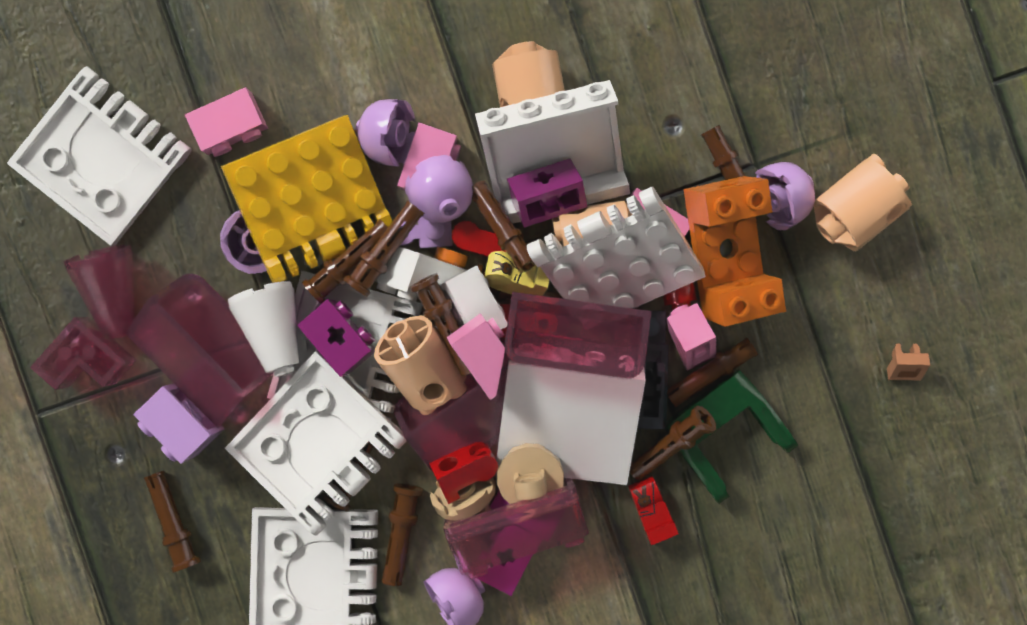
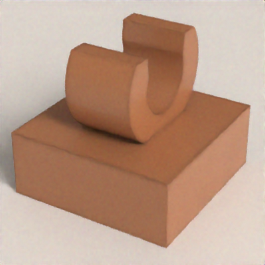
M896 344L892 351V360L887 367L888 380L921 381L930 367L929 354L920 353L918 344L912 345L910 353H903L901 344Z

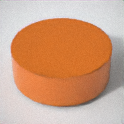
M438 246L434 255L435 259L460 268L466 266L469 257Z

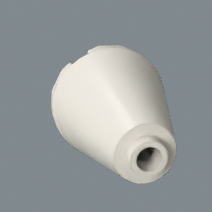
M290 281L270 283L264 285V289L253 291L252 288L228 299L229 309L267 374L274 373L275 378L294 373L293 367L299 364L295 290Z

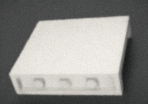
M610 80L591 83L588 86L568 91H559L555 94L536 99H527L520 103L500 108H491L475 114L494 196L508 215L512 224L521 222L513 206L507 179L571 158L583 180L587 205L630 194L629 183L623 169L615 108L619 104Z
M531 348L510 349L496 458L498 466L513 447L525 443L540 444L560 459L564 470V478L627 485L646 381L644 365L632 360L617 362L604 360L598 356H587L584 358L570 356L565 352H553L551 354L536 352Z

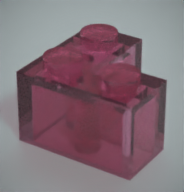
M74 317L30 368L55 390L70 387L83 371L88 373L102 387L115 385L137 360L89 317Z

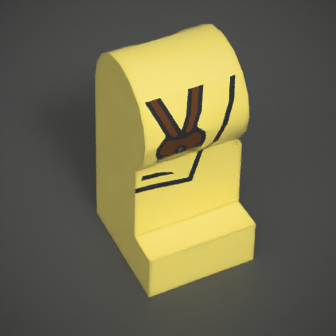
M495 251L491 252L488 256L484 278H487L491 288L538 303L549 285L548 277L535 264H533L534 267L530 270L520 273L507 252Z

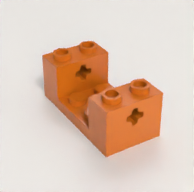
M742 176L683 189L692 249L703 266L706 277L697 280L701 309L705 318L726 327L786 312L782 279L763 273L756 216L773 213L768 179ZM729 239L732 242V251L728 256L723 257L720 253V245L724 240Z

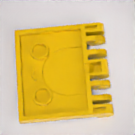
M348 115L333 119L221 166L272 283L287 280L285 271L277 257L281 254L289 274L295 277L299 275V267L289 250L300 246L306 264L313 269L319 265L309 241L314 240L323 262H325L326 260L329 261L339 257L346 250L342 238L336 229H342L346 241L351 246L358 240V237L350 223L360 219L364 233L374 226L373 221L369 217L370 214L375 224L379 219L387 227L392 223V218L383 203Z

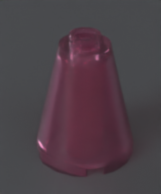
M118 245L90 251V254L85 255L84 259H80L79 255L65 259L63 261L64 267L100 332L103 335L109 334L110 339L129 335V329L135 326L133 251L131 245L126 247L125 245Z

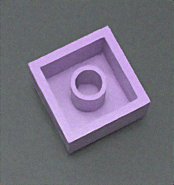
M180 382L162 386L133 414L139 420L137 423L138 427L147 436H154L163 445L161 450L170 460L174 462L178 460L181 464L199 455L225 429Z

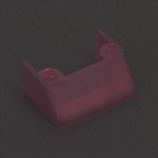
M565 478L567 486L549 491L537 499L521 500L458 521L445 519L443 526L444 534L461 575L468 574L470 579L487 574V568L565 544L566 548H570L584 543V537L589 534V530L573 480Z

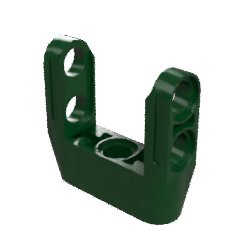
M740 369L734 371L733 375L723 378L666 422L665 430L669 434L671 426L675 422H682L691 415L693 408L701 406L712 415L717 430L748 408L771 441L778 444L787 454L798 447V443L770 404ZM706 433L696 440L693 448L681 449L679 452L715 501L720 504L730 496L726 491V484L697 446L698 443L711 435Z

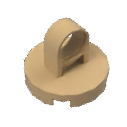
M525 443L513 447L498 466L497 485L501 496L511 506L522 511H538L547 508L558 499L563 489L564 470L560 459L540 444Z
M493 477L487 481H477L457 491L460 499L448 504L438 481H436L438 488L434 494L431 492L430 499L437 514L448 520L456 521L462 519L470 528H479L488 522L491 516L489 503L496 490V483Z

